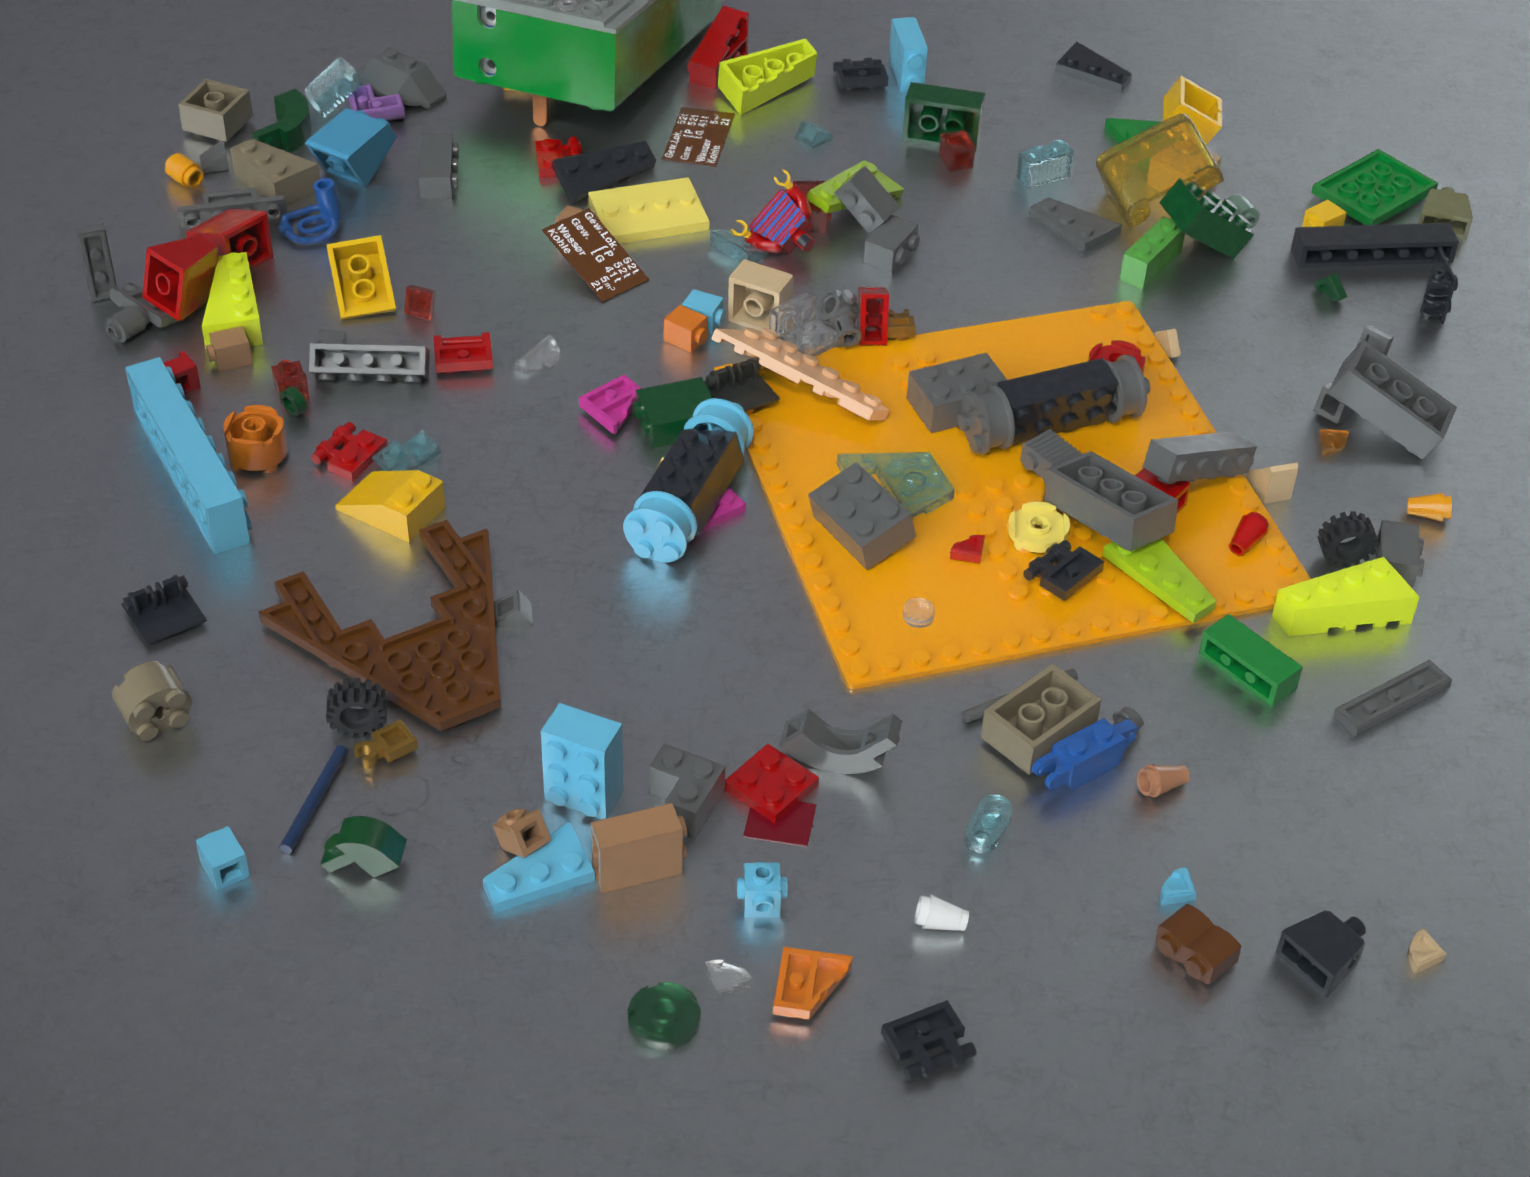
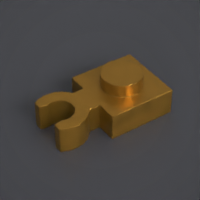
M904 309L903 313H894L893 310H889L888 338L906 340L909 337H916L914 316H909L908 309Z
M399 719L372 732L371 742L361 741L353 746L356 758L366 755L362 757V764L364 769L374 767L380 758L384 757L390 763L418 749V742L416 737Z

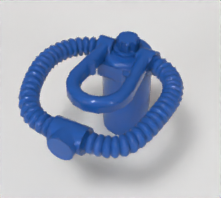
M322 178L313 184L318 204L309 205L308 207L300 208V210L297 209L281 217V224L278 226L281 236H286L297 244L311 245V243L317 244L326 241L337 232L340 221L343 218V212L332 179ZM309 212H320V214L308 216L300 220L297 224V229L303 235H314L324 230L327 231L323 232V234L321 233V235H316V237L311 236L308 238L294 233L289 222L290 220L307 215ZM323 219L324 224L317 225V227L311 229L303 228L308 223H317L318 220Z

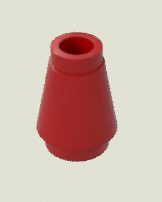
M1249 512L1247 515H1243L1228 545L1230 551L1235 555L1243 556L1268 533L1269 523L1267 519L1257 512Z

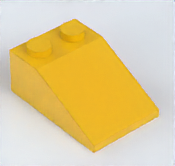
M381 235L326 244L341 320L396 311Z
M419 470L372 471L341 499L335 507L336 510L410 543L419 534V529L428 526L446 508L444 483L442 480Z

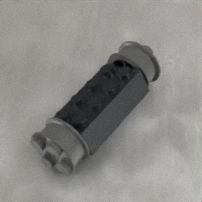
M1121 355L1114 362L1100 358L998 382L997 386H989L985 392L981 393L973 390L967 391L962 397L961 414L958 415L957 422L960 430L965 432L972 452L982 455L986 454L992 447L998 446L1001 449H1007L1012 444H1020L1030 440L1048 429L1059 433L1073 431L1076 428L1088 425H1098L1106 420L1115 423L1120 421L1125 415L1139 417L1146 409L1147 394L1150 393V383L1144 377L1140 366L1133 356Z

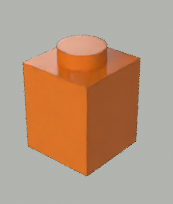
M679 305L664 318L665 342L690 353L706 342L709 334L707 316Z

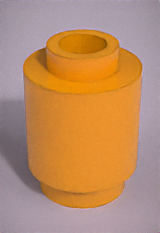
M175 153L166 160L165 173L184 187L196 188L202 183L204 172L201 167L185 155Z

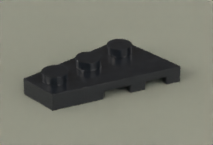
M1076 42L1058 60L1055 68L1056 72L1120 93L1131 82L1132 73L1079 42Z

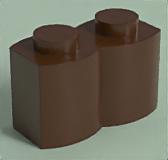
M1185 904L1158 925L1155 939L1163 955L1182 963L1192 978L1208 985L1238 962L1242 947L1228 931L1214 925L1202 911L1190 904Z

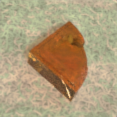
M1320 429L1318 441L1321 456L1333 455L1343 450L1347 443L1349 430Z

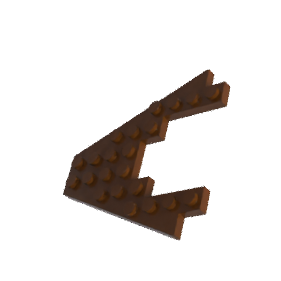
M448 520L419 529L421 541L454 588L430 597L431 607L439 619L384 639L372 619L341 630L304 571L274 582L275 590L283 603L258 611L262 624L351 678H361L360 682L365 683L366 679L372 680V686L376 683L380 684L381 690L385 689L387 692L388 700L439 731L501 708L489 531L487 528L461 538Z

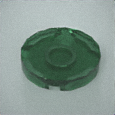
M659 982L658 986L649 988V985L643 987L631 998L627 1009L629 1030L638 1042L648 1048L657 1050L677 1049L689 1043L698 1033L701 1024V1009L697 1003V998L693 992L684 986L671 982Z

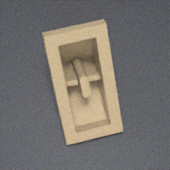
M1298 462L1250 470L1249 473H1246L1247 479L1263 504L1291 500L1298 472Z

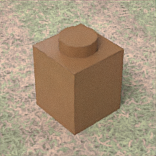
M243 326L209 333L210 345H206L207 355L210 362L215 361L219 372L253 365L250 344Z

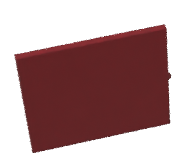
M798 802L776 823H773L750 807L743 837L808 847L811 829L814 827L813 820L817 804Z

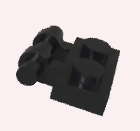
M870 57L864 58L861 61L842 59V62H833V71L836 72L840 89L852 90L863 87L878 88L880 86H888L889 77L881 59L873 60Z
M1063 540L1059 544L1054 543L1042 557H1036L1029 562V567L1023 571V575L1029 581L1035 577H1041L1040 586L1065 601L1103 571L1104 561L1081 546L1071 552V544L1067 540Z
M948 1000L885 1023L881 1027V1035L896 1060L900 1062L912 1057L915 1062L903 1069L904 1075L909 1082L920 1077L926 1080L935 1076L936 1071L949 1066L952 1068L965 1064L966 1059L977 1055L976 1048L972 1042L959 1045L956 1039L964 1037L965 1027ZM942 1046L945 1052L932 1057L928 1055V1050Z

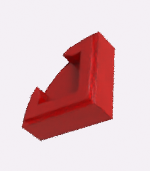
M971 535L967 540L954 543L950 551V559L980 563L985 535Z

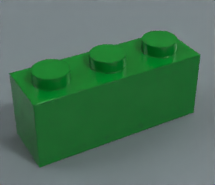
M1227 614L1203 631L1199 654L1271 707L1297 689L1303 666L1230 614Z

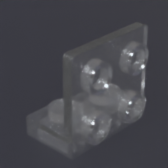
M807 291L769 310V329L778 333L777 338L782 341H788L797 345L798 351L802 354L817 357L839 345L837 331L815 319L816 294Z

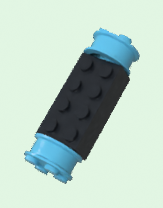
M712 398L702 401L694 410L693 417L687 421L684 429H682L635 502L634 510L624 520L623 531L625 537L639 557L659 562L676 561L685 553L687 543L695 535H700L743 464L745 448L750 445L754 437L753 424L740 404L724 399Z

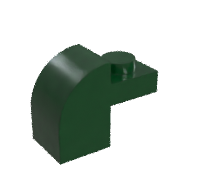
M367 816L347 817L343 820L340 832L333 834L326 841L320 865L331 873L355 862L375 878L400 866L407 839L389 824L379 819Z

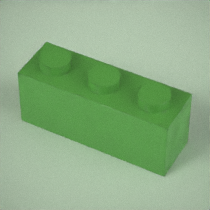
M1163 216L1124 253L1119 280L1143 290L1182 252L1185 234L1182 233L1171 218Z

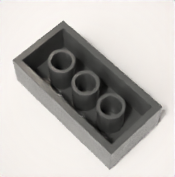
M1364 340L1343 361L1328 391L1336 400L1346 404L1357 412L1361 418L1371 422L1386 436L1392 437L1403 445L1407 451L1417 455L1422 460L1444 439L1457 409L1454 404Z
M1092 451L1047 469L1044 500L1126 550H1136L1173 533L1175 530L1177 499Z

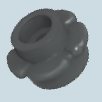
M1123 707L1121 711L1114 712L1112 716L1113 725L1130 719L1138 727L1139 731L1144 724L1140 714L1130 707Z

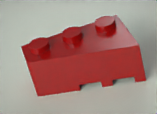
M722 6L688 62L689 82L716 90L718 88L719 62L748 55V12Z

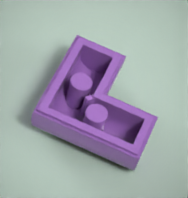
M371 84L346 88L351 110H362L372 118H383L386 121L405 119V111L400 94L375 97Z

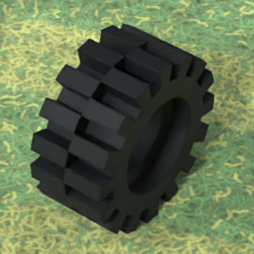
M1350 511V515L1346 516V513L1342 512L1340 513V518H1336L1334 515L1330 517L1331 523L1325 521L1322 524L1323 529L1319 528V536L1317 537L1323 556L1330 565L1334 563L1335 567L1340 568L1344 564L1345 568H1348L1354 562L1355 565L1361 564V559L1368 561L1370 559L1369 554L1374 555L1376 553L1375 548H1378L1379 543L1374 527L1369 517L1366 518L1363 513L1357 516L1356 511ZM1355 537L1351 541L1340 543L1344 539Z
M349 678L344 679L343 685L339 682L335 683L334 689L330 688L327 695L326 721L330 723V728L332 730L337 728V733L341 735L346 731L348 732V737H354V733H359V737H365V732L371 735L376 729L383 728V724L387 722L388 696H386L387 692L385 689L381 690L380 684L376 683L372 686V680L366 679L365 683L360 682L361 678H354L352 683ZM350 707H363V708H362V709H353V708H350Z

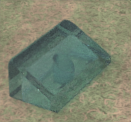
M716 229L710 231V246L739 262L745 259L757 263L767 256V252L751 246L744 239L733 236L729 231Z

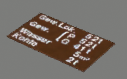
M681 107L662 160L717 167L735 113Z
M590 208L542 229L544 234L602 303L650 280Z

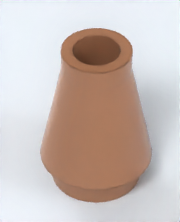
M1147 764L1137 773V785L1143 795L1155 798L1180 785L1187 784L1190 778L1189 771L1183 764Z

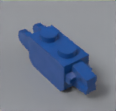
M1103 718L1052 744L1051 752L1037 759L1032 765L1031 771L1037 777L1053 771L1044 781L1050 790L1065 784L1070 789L1075 790L1115 769L1122 761L1123 752L1129 748L1130 743L1135 741L1138 727L1130 719L1111 725Z

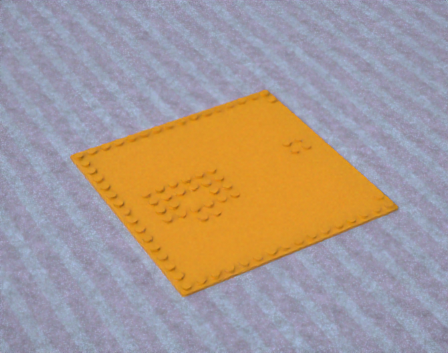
M1121 301L1106 305H1096L1087 308L917 334L916 337H909L906 340H895L892 338L887 339V345L856 344L849 347L841 346L802 353L817 358L819 365L836 370L839 373L838 377L844 381L848 380L860 386L859 390L864 394L878 397L881 400L880 404L890 410L886 420H867L838 405L837 401L839 398L821 396L813 392L814 385L803 381L798 384L761 365L762 368L758 371V374L779 396L780 400L745 412L754 427L753 440L745 449L845 684L849 689H859L1222 619L1227 614L1234 617L1274 609L1278 589L1311 579L1244 474H1237L1234 477L1202 478L1190 482L1186 506L1176 514L1174 532L1162 537L1163 541L1216 599L1215 610L1197 622L1192 623L1102 556L1103 547L1112 542V540L1100 535L1099 532L1056 508V511L1062 516L1065 513L1070 521L1067 539L1071 544L1070 551L1073 552L1081 546L1104 561L1103 571L1063 601L1040 586L1041 577H1035L1029 581L1023 575V571L1029 567V562L1036 557H1042L1046 552H1031L1021 548V551H1018L1013 545L1014 541L1008 534L1009 517L1012 511L1015 510L1016 512L1022 509V504L1027 502L1048 503L1044 500L1046 484L1043 479L1034 471L1027 470L1020 461L1024 442L1012 444L1007 449H1001L998 446L992 447L986 454L982 455L973 453L965 432L961 431L959 426L930 433L906 398L909 371L977 354L987 353L1005 378L1010 380L1087 362L1091 349L1102 342V347L1111 345L1112 340L1132 343L1141 350L1140 355L1142 357L1145 356L1146 361L1143 375L1150 383V393L1147 394V404L1144 413L1139 417L1125 415L1120 421L1115 423L1106 420L1098 425H1088L1076 428L1073 431L1059 432L1056 435L1064 438L1065 442L1068 441L1069 445L1072 444L1073 448L1076 447L1077 451H1080L1081 454L1092 451L1135 476L1144 468L1143 464L1151 439L1217 432L1133 302ZM733 364L717 366L714 368V371L725 368L728 365L732 367ZM855 462L860 464L911 513L916 533L914 539L869 570H866L814 518L808 498L809 493ZM1249 512H1257L1263 515L1269 523L1267 535L1243 556L1232 553L1228 545L1241 517ZM1035 525V528L1042 529L1041 525ZM971 535H985L980 563L950 559V551L954 543L967 540Z

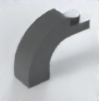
M1368 325L1364 327L1357 346L1364 340L1387 356L1394 337ZM1331 382L1322 387L1313 411L1338 424L1348 419L1355 411L1346 404L1336 400L1328 392L1333 383Z
M807 709L786 721L779 746L797 760L819 770L841 774L865 773L882 767L886 752L892 751L897 746L900 740L899 734L902 720L893 713L865 729L844 730L829 725L810 709Z

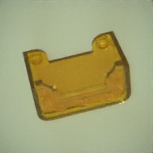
M1185 113L1174 115L1104 151L1096 161V167L1105 192L1129 229L1147 220L1151 212L1149 202L1166 194L1179 178L1187 182L1195 179L1197 184L1203 189L1214 187L1224 181L1219 166L1195 124Z

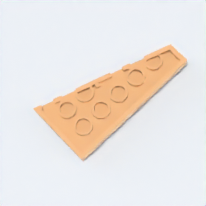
M746 327L745 330H714L711 339L718 343L730 342L734 344L733 351L741 355L760 358L759 364L798 384L803 381L814 385L813 392L821 396L839 398L837 401L838 405L867 420H886L890 410L880 404L881 400L878 397L864 394L859 390L860 386L848 380L844 381L838 377L839 373L836 370L819 365L817 358L809 354H802L798 351L797 345L777 338L778 333L768 328L755 330L750 327Z

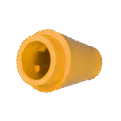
M1443 492L1408 497L1407 515L1443 522V519H1451L1452 496L1444 495Z

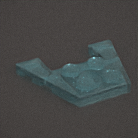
M930 452L837 455L836 464L841 472L857 462L870 475L876 474L885 489L911 513L912 520L920 513L928 514L954 498V487Z

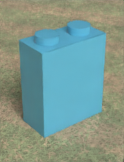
M916 17L893 18L891 21L889 64L900 92H908L910 82L925 84L928 47Z

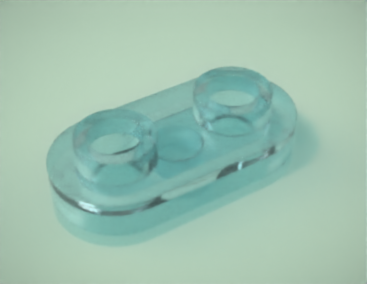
M992 794L980 800L965 829L964 841L969 849L977 853H989L997 848L1012 818L1013 806L1007 798Z

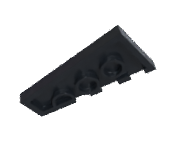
M647 141L553 159L552 168L573 206L579 203L580 199L588 196V192L599 191L607 186L611 188L624 178L630 179L653 168L656 158Z

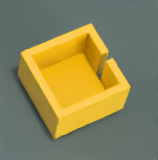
M1180 76L1163 97V125L1170 132H1176L1185 137L1190 143L1197 144L1203 148L1222 128V99L1185 77Z

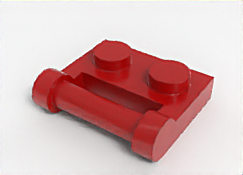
M481 332V335L448 338H442V335L433 336L436 373L493 369L490 332Z

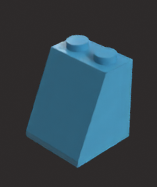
M345 108L311 136L305 145L324 172L366 188L397 137L391 129V124L385 119H375L362 110L354 111Z

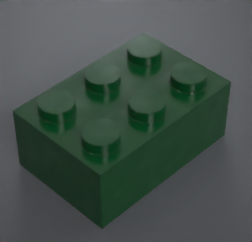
M910 82L905 98L902 141L976 152L981 136L985 93Z
M1179 178L1159 202L1182 233L1233 259L1254 236V233L1248 227L1249 221L1236 213L1238 208L1228 199L1222 201L1211 190L1205 192L1193 180L1188 183Z

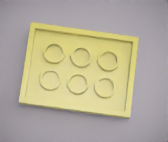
M689 177L588 192V201L593 213H596V217L619 244L710 230V221Z

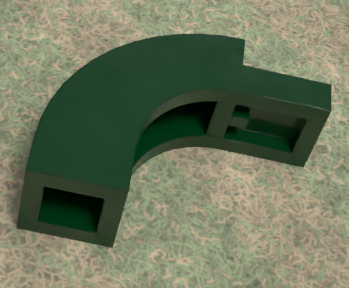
M295 88L274 97L276 118L279 121L252 132L254 140L288 153L294 152L306 143L311 135L309 104L305 96Z

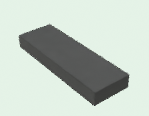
M104 223L75 228L90 300L94 302L109 299V290L117 287Z

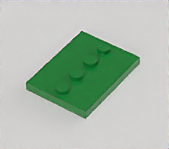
M1377 149L1316 182L1312 186L1311 193L1324 201H1331L1346 211L1347 215L1364 225H1379L1426 198L1430 189H1437L1438 182Z

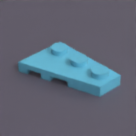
M570 822L551 833V841L525 858L516 856L483 878V888L495 913L595 881V871Z

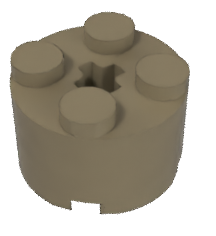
M159 661L139 664L123 675L125 681L120 687L116 684L113 688L112 699L131 732L138 735L142 741L152 740L157 736L158 732L170 727H183L190 720L188 713L192 706V698L173 666L168 663L167 666L161 665Z

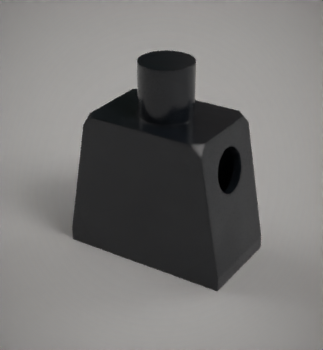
M1325 910L1285 928L1281 933L1276 954L1325 997H1328L1358 964L1365 945L1361 937L1366 933L1364 923L1355 916L1343 922L1331 911Z

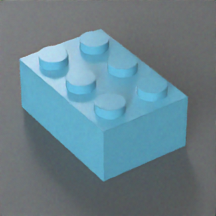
M559 703L541 729L544 800L558 806H565L582 812L586 816L602 820L607 819L624 792L622 723Z

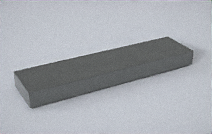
M1428 660L1335 708L1333 717L1356 737L1449 688L1452 679L1431 660Z

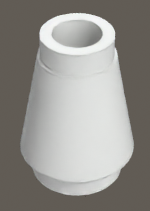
M932 894L929 897L920 896L914 923L922 925V929L965 931L969 919V911Z

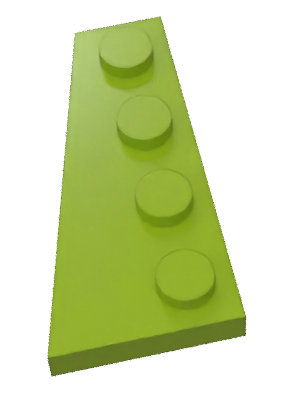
M864 160L809 191L807 198L825 213L847 209L834 192L865 165L893 198L901 197L904 188L879 171L874 164Z
M1162 538L1133 551L1122 548L1114 541L1103 547V557L1192 623L1197 622L1215 610L1216 599Z

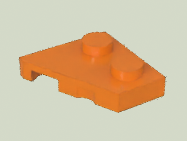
M783 947L773 1015L810 1020L852 968L853 956Z

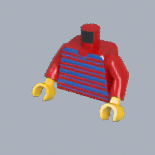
M781 169L787 175V180L781 183L775 176L774 180L776 184L784 186L786 188L785 191L780 188L748 226L750 231L747 230V224L742 220L736 221L742 225V233H737L733 229H730L735 237L743 236L745 238L744 241L762 253L778 254L784 251L790 254L797 246L804 252H808L815 243V239L808 234L813 228V224L809 221L812 215L809 201L797 184L791 183L790 174L786 170Z

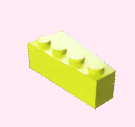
M805 38L719 62L718 87L737 112L742 115L814 77L817 52Z
M234 252L218 256L202 323L205 348L206 345H210L209 333L243 326L250 347L263 345L247 252Z
M1381 557L1278 589L1272 617L1289 637L1328 633L1329 628L1335 627L1342 628L1344 631L1356 630L1357 625L1372 624L1374 628L1384 627L1387 625V622L1399 621L1401 625L1412 624L1420 597L1385 557Z

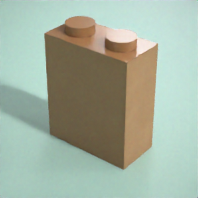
M672 803L590 822L592 867L595 871V878L601 894L682 874V859L687 858L686 846L683 837L687 836V827L684 817L682 815L677 816Z

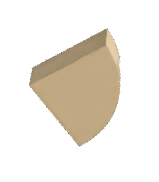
M1176 328L1155 332L1156 339L1168 357L1181 356Z
M1423 928L1414 935L1410 943L1407 955L1408 962L1413 972L1417 974L1443 962L1446 952Z

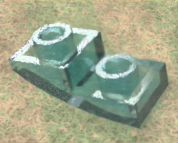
M421 430L402 445L394 440L372 458L385 471L413 470L432 460L442 451L439 444Z

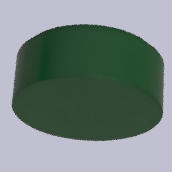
M290 386L280 393L281 403L289 414L298 417L307 411V402L297 388Z

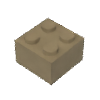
M204 79L178 104L182 130L196 135L211 137L219 141L227 142L253 116L250 91L248 89L209 79Z

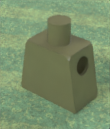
M1443 187L1441 190L1430 189L1418 224L1450 223L1457 238L1467 240L1473 219L1468 195L1457 193L1451 187Z

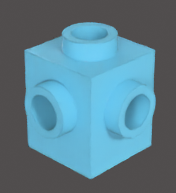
M744 863L743 878H737V899L744 900V918L780 917L781 898H787L788 896L787 877H780V863Z

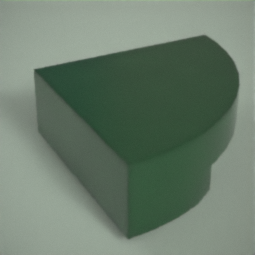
M1337 272L1314 282L1317 290L1321 294L1325 293L1333 301H1340L1348 297Z

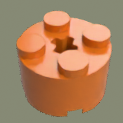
M250 405L244 407V412L236 414L234 411L224 420L223 431L227 454L232 468L262 471L264 473L273 472L278 468V464L287 455L288 446L284 420L282 416L277 415L275 409L265 405Z

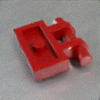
M570 137L567 145H561V139L535 141L539 178L557 177L552 168L553 159L582 153V145L577 137Z
M347 422L344 426H338L332 432L331 438L327 441H322L316 446V451L311 455V459L316 464H320L323 460L328 461L329 472L353 482L388 449V442L386 438L364 429L357 435H353L352 433L356 431V426L352 422ZM339 445L344 446L341 450L336 449Z

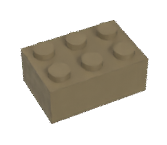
M1052 663L984 710L981 738L1030 775L1033 773L1031 768L1034 762L1050 753L1052 744L1098 721L1102 699Z

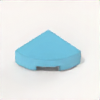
M1187 867L1173 871L1172 875L1165 880L1160 892L1161 905L1195 902L1197 893Z

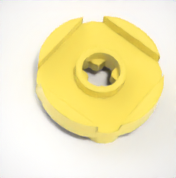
M1035 501L1022 504V509L1011 512L1008 523V534L1014 541L1013 545L1018 551H1021V548L1031 552L1045 553L1054 543L1059 544L1063 540H1067L1070 530L1068 516L1065 513L1062 516L1056 511V506L1046 502ZM1035 525H1041L1042 529L1035 528Z

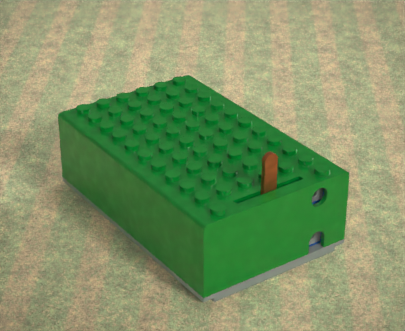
M452 0L454 75L458 78L475 81L476 84L480 85L490 84L533 94V121L538 126H544L549 120V98L589 106L592 110L603 109L613 111L716 18L722 8V0Z

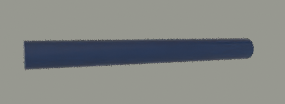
M337 745L279 845V849L282 852L291 854L349 752L344 745Z

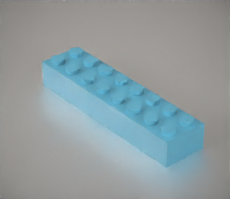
M160 357L125 367L134 413L214 555L249 544L248 530L252 529V524L247 512L244 510L245 507H248L246 495L243 489H237V482L233 472L226 471L227 468L223 455L221 453L216 454V447L211 435H205L204 424L200 417L195 418V411L191 401H185V394L181 384H175V377L171 367H165Z

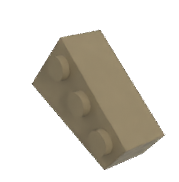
M254 139L243 141L239 145L230 148L234 175L250 188H256L260 196L284 195L286 205H289L315 193L313 184L320 179L318 163Z

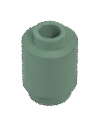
M1234 194L1227 198L1238 208L1236 213L1249 221V229L1253 228L1259 220V211L1245 196Z

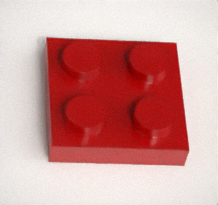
M766 744L725 779L726 792L748 807L753 808L773 823L779 821L798 802L805 799L819 786V777L770 744Z

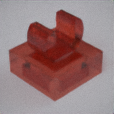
M414 285L406 287L404 314L427 320L434 317L436 291Z

